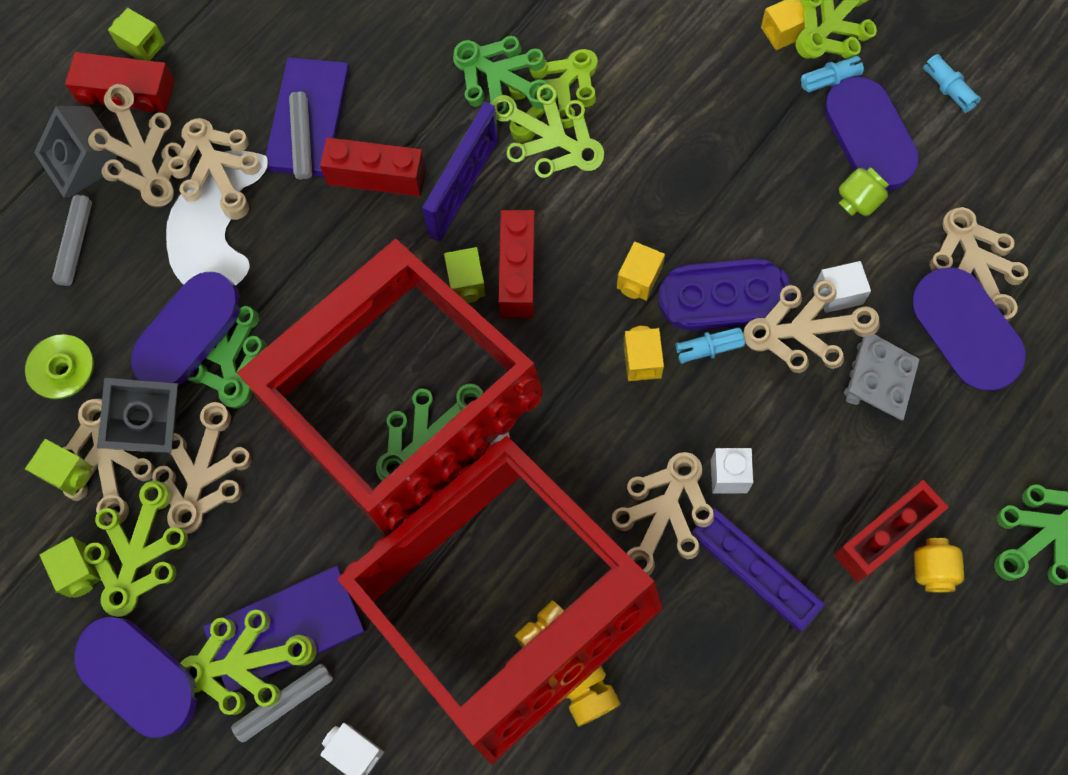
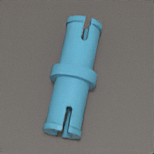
M939 54L934 55L927 61L928 64H925L923 69L940 85L939 90L944 95H949L961 107L964 113L971 111L977 106L976 103L980 102L981 97L963 81L964 76L960 72H955Z

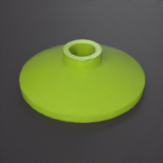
M65 334L51 336L37 344L29 354L25 365L26 380L36 393L45 398L63 399L79 392L88 383L94 368L93 354L90 348L75 336ZM68 366V370L60 375L61 369Z

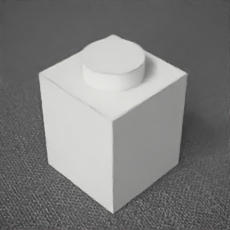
M861 261L821 270L813 286L815 295V286L819 282L828 280L835 285L836 298L823 307L825 313L863 305L871 292ZM823 288L819 294L825 297L830 295L832 290L830 288Z
M715 448L711 458L712 493H748L753 484L751 448Z
M343 723L340 728L335 726L327 734L322 742L325 749L320 755L345 775H368L384 751L352 726Z

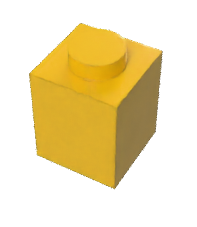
M784 0L765 9L761 28L775 50L796 42L799 33L805 29L804 10L800 0Z
M634 241L619 271L617 289H620L629 298H641L647 301L663 268L665 254Z
M638 326L630 331H625L623 345L628 381L662 378L664 363L659 328L650 329L648 326Z

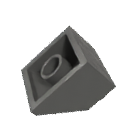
M55 106L34 152L63 198H69L103 178L101 171L103 165L108 160H116L118 156L106 149L103 151L94 150L89 145L88 138L95 129L105 130L90 106ZM94 136L98 144H105L102 136ZM108 166V171H109V172H110L112 166Z
M104 378L97 448L171 453L176 425L178 384Z

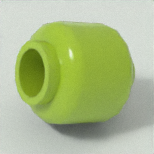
M871 167L868 170L858 168L839 186V193L843 197L839 204L852 216L856 212L862 216H869L887 199L888 192L886 188L889 184Z

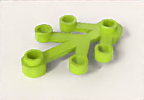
M800 0L804 10L805 29L799 33L796 39V49L804 58L815 59L822 56L824 52L839 54L849 59L861 51L860 42L854 37L865 42L876 35L877 29L871 20L867 19L859 24L842 21L854 7H858L868 0H843L835 9L833 0ZM821 4L822 23L818 26L816 7ZM831 32L852 36L842 42L826 38Z
M580 49L570 54L568 59L552 62L546 61L545 66L541 70H530L531 76L535 79H542L547 74L563 73L560 78L545 81L553 86L557 92L558 111L563 128L565 129L574 126L572 119H562V117L567 116L565 108L571 101L569 86L576 79L579 80L580 86L576 91L577 100L582 102L584 107H590L596 102L595 89L591 86L590 77L593 76L598 67V59L591 50ZM540 57L533 58L531 62L538 61ZM509 87L510 95L513 99L521 100L527 97ZM586 94H589V95H590L589 97H586V98L582 97L583 95H586ZM532 106L526 113L539 119L545 113V109H538ZM571 106L569 109V113L572 116H576L575 111ZM511 120L510 131L515 141L526 143L535 137L536 133Z
M549 84L542 85L537 91V98L544 106L549 126L517 109L516 102L509 96L501 95L493 100L492 105L495 106L497 120L501 122L512 120L543 137L524 144L512 143L509 145L507 157L512 162H521L527 156L560 146L571 153L554 160L547 158L539 159L535 164V172L538 176L547 178L555 171L575 165L584 171H592L602 164L604 150L598 141L590 139L584 119L585 107L582 102L572 100L565 108L566 115L573 120L577 137L576 141L565 135L556 104L557 92ZM544 89H551L553 92V97L549 101H544L541 98V92ZM502 102H506L509 105V111L504 115L498 112V105ZM578 104L581 106L580 115H570L569 109L571 105ZM515 146L522 149V156L519 159H514L511 155V150ZM587 148L594 151V158L590 161H585L582 158V152ZM542 162L550 164L551 170L548 174H542L539 171V165Z
M149 481L142 486L139 497L143 505L130 542L120 524L121 516L119 512L114 509L104 508L96 514L95 521L97 526L106 530L123 564L118 577L108 560L109 549L106 545L91 543L84 549V559L86 562L94 564L105 586L101 594V605L105 612L111 616L122 617L130 614L137 605L138 596L160 584H169L176 577L174 565L167 562H159L153 566L151 574L134 582L138 568L172 549L183 548L188 540L187 533L183 529L171 527L164 532L163 538L145 547L157 510L167 507L172 498L171 489L165 483ZM156 488L158 490V497L150 501L148 493L151 489ZM111 513L113 521L110 525L106 526L103 521L106 514ZM174 532H178L181 537L176 545H173L170 541V537ZM99 547L101 556L98 560H94L92 558V551ZM166 566L169 570V575L166 579L162 580L159 577V571L162 567ZM117 592L123 594V601L119 605H116L113 600Z
M252 610L245 617L246 628L225 659L212 662L223 643L233 638L236 626L230 619L217 618L210 626L211 637L198 656H189L180 664L189 672L193 667L196 668L197 676L194 679L196 688H194L195 693L200 691L206 692L219 702L220 710L224 714L237 715L245 707L244 696L239 692H230L216 681L214 677L228 675L254 694L258 705L272 707L280 699L279 688L274 684H266L251 673L249 669L284 661L298 666L308 665L316 656V644L310 637L295 635L289 638L284 646L247 654L260 633L266 631L270 625V617L266 612ZM257 615H260L262 623L258 628H255L253 620ZM226 623L227 632L221 636L219 634V627ZM300 643L302 652L299 656L295 657L293 655V647ZM269 688L272 692V698L270 701L265 702L263 692ZM234 696L237 700V705L233 710H230L228 701Z

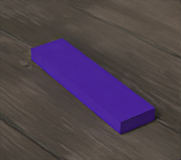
M714 507V520L712 524L707 527L697 526L691 532V535L795 629L802 632L823 608L825 603Z

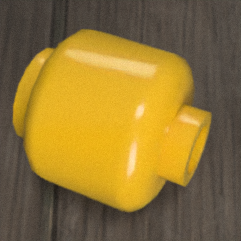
M946 538L926 539V545L914 551L915 580L920 585L925 586V591L927 592L956 591L955 586L964 581L963 553L961 549L949 545V539Z

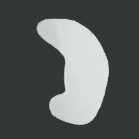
M231 150L224 152L237 156L254 153L261 164L260 171L254 175H247L242 170L222 166L232 187L236 191L240 192L244 187L255 183L266 171L268 161L265 155L249 151L235 152ZM249 162L246 166H251L254 162ZM209 172L201 189L202 196L199 200L187 202L181 194L171 209L166 229L169 262L174 274L183 285L193 276L203 272L220 273L237 285L247 275L250 265L248 259L231 248L225 240L226 227L231 219L225 216L220 206L222 194L211 172ZM190 189L187 193H192L195 189Z

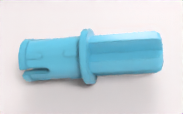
M852 56L838 63L828 62L823 68L802 75L801 86L807 92H812L829 85L833 87L845 78L862 75L863 63L854 65V63L861 60L858 56Z
M734 328L711 335L706 332L704 337L681 343L677 342L675 345L677 353H680L678 356L679 361L683 364L710 356L712 359L715 358V354L741 348L745 345V338L740 328Z

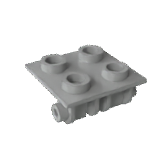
M875 334L863 337L862 342L857 344L858 353L856 360L852 362L853 370H850L849 373L851 380L849 381L848 388L844 390L846 402L857 405L860 400H863L902 421L906 413L919 359Z

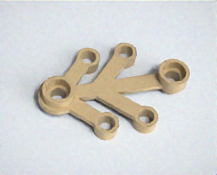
M115 84L106 92L104 102L110 111L116 113L129 145L111 137L104 129H95L88 138L89 145L94 150L103 151L106 149L138 165L143 176L125 169L122 163L115 159L108 160L103 165L101 171L103 177L108 181L120 180L140 190L141 197L148 205L163 207L172 200L174 194L173 187L169 181L172 173L168 168V162L172 157L169 156L168 149H173L177 156H179L182 147L177 143L167 144L161 152L163 162L158 172H156L152 159L163 134L171 126L170 118L164 113L154 114L149 120L150 131L145 142H143L129 109L134 102L133 93L125 85ZM112 97H118L122 101V105H116L112 101ZM155 119L163 121L165 127L159 128L155 124ZM94 136H102L105 144H98ZM108 166L116 167L118 175L110 174ZM152 187H156L160 190V197H156L152 194Z
M201 118L187 122L182 129V138L185 144L179 156L170 159L168 168L175 178H184L190 173L189 164L197 149L200 150L202 156L191 179L184 181L180 185V193L187 202L199 200L202 196L201 189L209 172H211L222 194L220 206L225 216L233 220L243 218L249 211V204L243 193L234 190L222 166L242 170L247 175H254L261 169L259 159L254 153L237 156L216 151L211 143L230 146L233 151L241 152L249 145L246 134L242 130H233L230 133L213 130L211 123ZM242 139L240 142L234 143L235 140ZM254 162L253 165L246 166L247 163ZM183 165L182 168L175 169L177 166ZM195 189L192 193H187L188 190Z
M960 207L950 210L945 215L942 223L947 236L940 251L930 261L931 270L950 268L953 264L951 255L960 241L965 254L958 269L970 274L972 270L974 271L980 285L995 305L1003 311L1004 317L1009 322L1017 313V303L1011 296L1000 294L989 268L1003 273L1005 280L1009 284L1019 285L1028 276V269L1023 263H1013L1000 257L1006 256L1013 249L1014 239L1008 234H999L978 225L976 216L970 209ZM954 222L961 223L963 228L958 227ZM975 239L991 244L993 253L979 248ZM998 242H1004L1007 248L1000 247ZM936 260H943L946 266L938 265ZM1011 270L1018 271L1021 277L1014 276Z
M824 280L815 286L814 297L792 323L778 325L791 308L798 307L802 302L800 290L796 286L789 285L782 289L780 293L781 300L767 317L756 318L746 325L743 335L745 343L750 349L759 352L769 349L784 360L791 371L801 373L809 366L807 355L801 350L792 351L779 339H796L822 358L825 366L835 369L844 362L842 350L835 345L828 346L815 335L853 330L858 336L869 337L878 331L880 320L878 313L871 307H860L852 315L813 320L826 304L835 300L837 295L835 285L831 281ZM823 288H830L832 290L831 294L825 297L819 293ZM787 294H797V298L794 301L785 300ZM862 315H869L871 317L870 322L867 324L859 323L858 319ZM759 329L766 330V334L762 338L754 337L755 332ZM831 352L839 354L838 360L830 362L826 358ZM795 357H802L804 359L803 364L800 366H793L791 363Z
M91 399L81 405L78 413V420L81 425L67 446L63 448L82 458L80 450L92 435L94 446L84 460L93 466L89 472V479L97 467L99 470L104 497L98 502L96 512L98 513L104 508L113 509L119 506L121 524L128 517L129 506L119 496L113 461L130 470L133 476L140 481L150 480L155 466L145 458L138 459L124 450L97 448L100 418L97 421H93V416L101 412L102 399ZM143 465H148L147 472L139 475V468ZM85 484L74 497L64 491L63 493L71 500L79 501L87 495L88 487ZM111 513L106 514L103 520L109 525L113 521Z
M217 402L207 404L201 411L200 420L206 429L195 464H193L186 451L187 443L185 439L179 434L174 433L173 441L180 440V445L169 454L173 456L188 483L184 498L175 485L176 474L172 469L167 466H159L152 474V480L159 481L161 474L169 472L168 480L162 482L168 485L172 492L171 508L167 515V521L170 527L181 528L187 534L195 532L201 526L205 513L224 502L234 503L242 495L241 487L233 480L222 482L217 491L199 500L202 489L232 470H245L252 463L250 453L245 448L237 447L229 453V456L210 466L220 432L224 431L231 422L230 412L224 405ZM218 415H222L223 420L219 424H213V419ZM239 454H245V460L240 464H236L235 458ZM234 486L235 493L230 497H226V489ZM191 512L192 517L190 521L182 523L181 518L183 514Z
M683 452L674 455L669 460L667 469L643 478L633 477L630 479L627 489L629 495L634 500L645 499L651 489L669 484L665 495L630 508H618L612 515L615 527L620 531H628L634 526L636 521L655 514L640 547H634L627 552V555L634 562L640 559L647 562V566L643 570L648 575L654 570L655 561L653 554L669 519L678 539L677 548L679 554L685 559H692L699 553L698 540L691 535L678 503L684 489L693 506L692 518L694 523L699 527H707L714 520L713 509L710 505L706 504L697 483L702 476L701 462L691 453ZM684 466L691 469V472L685 476L678 473L679 469ZM636 484L645 486L644 490L640 493H634L632 488ZM705 510L709 512V517L705 520H699L696 517L699 511ZM623 514L630 517L626 524H619L617 522L618 517ZM685 542H692L695 544V548L691 552H685L682 550V545Z

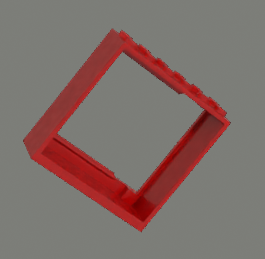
M394 239L237 372L259 402L385 536H388L399 527L407 515L425 505L437 490L457 478L459 472L470 461L485 454L489 444L499 435L509 432L514 426L515 421L525 411L533 410L544 395L535 364L397 239ZM416 286L508 372L479 398L471 401L372 490L284 397L411 288Z
M507 435L499 442L490 445L482 457L472 465L463 468L457 478L444 489L437 490L425 505L418 511L407 515L399 527L388 536L380 538L374 544L373 549L360 560L349 564L344 573L337 578L472 745L491 765L663 610L654 580ZM521 477L611 569L507 661L504 669L460 707L374 602Z

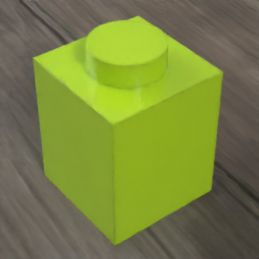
M129 8L120 17L116 18L108 29L118 48L138 60L150 61L166 43L155 23Z
M477 247L444 253L450 288L467 303H472L480 297H485V287Z
M44 439L25 470L74 497L77 490L87 483L90 475L89 472L93 466L81 457Z
M70 537L39 554L55 591L69 598H76L87 594L93 589L92 585L101 581L94 564H90L84 559L83 553L86 544L74 537Z

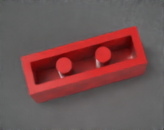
M75 52L65 85L75 100L84 105H105L104 96L108 89L115 84L125 85L132 91L134 96V102L130 108L139 109L144 112H166L175 80L166 63ZM112 97V101L116 105H122V101L118 97Z
M327 137L320 163V168L327 185L421 196L426 171L422 149Z
M501 210L499 310L501 318H534V210Z
M922 480L834 554V557L859 583L949 507Z

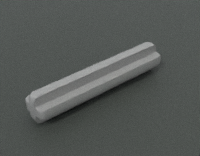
M302 91L292 92L289 96L293 173L296 179H309L312 176L308 98Z
M74 195L72 198L52 280L61 286H70L73 282L92 206V201L84 195Z
M323 664L317 665L281 690L280 699L276 705L272 707L258 706L231 726L235 737L240 742H246L330 683L333 678L328 668Z

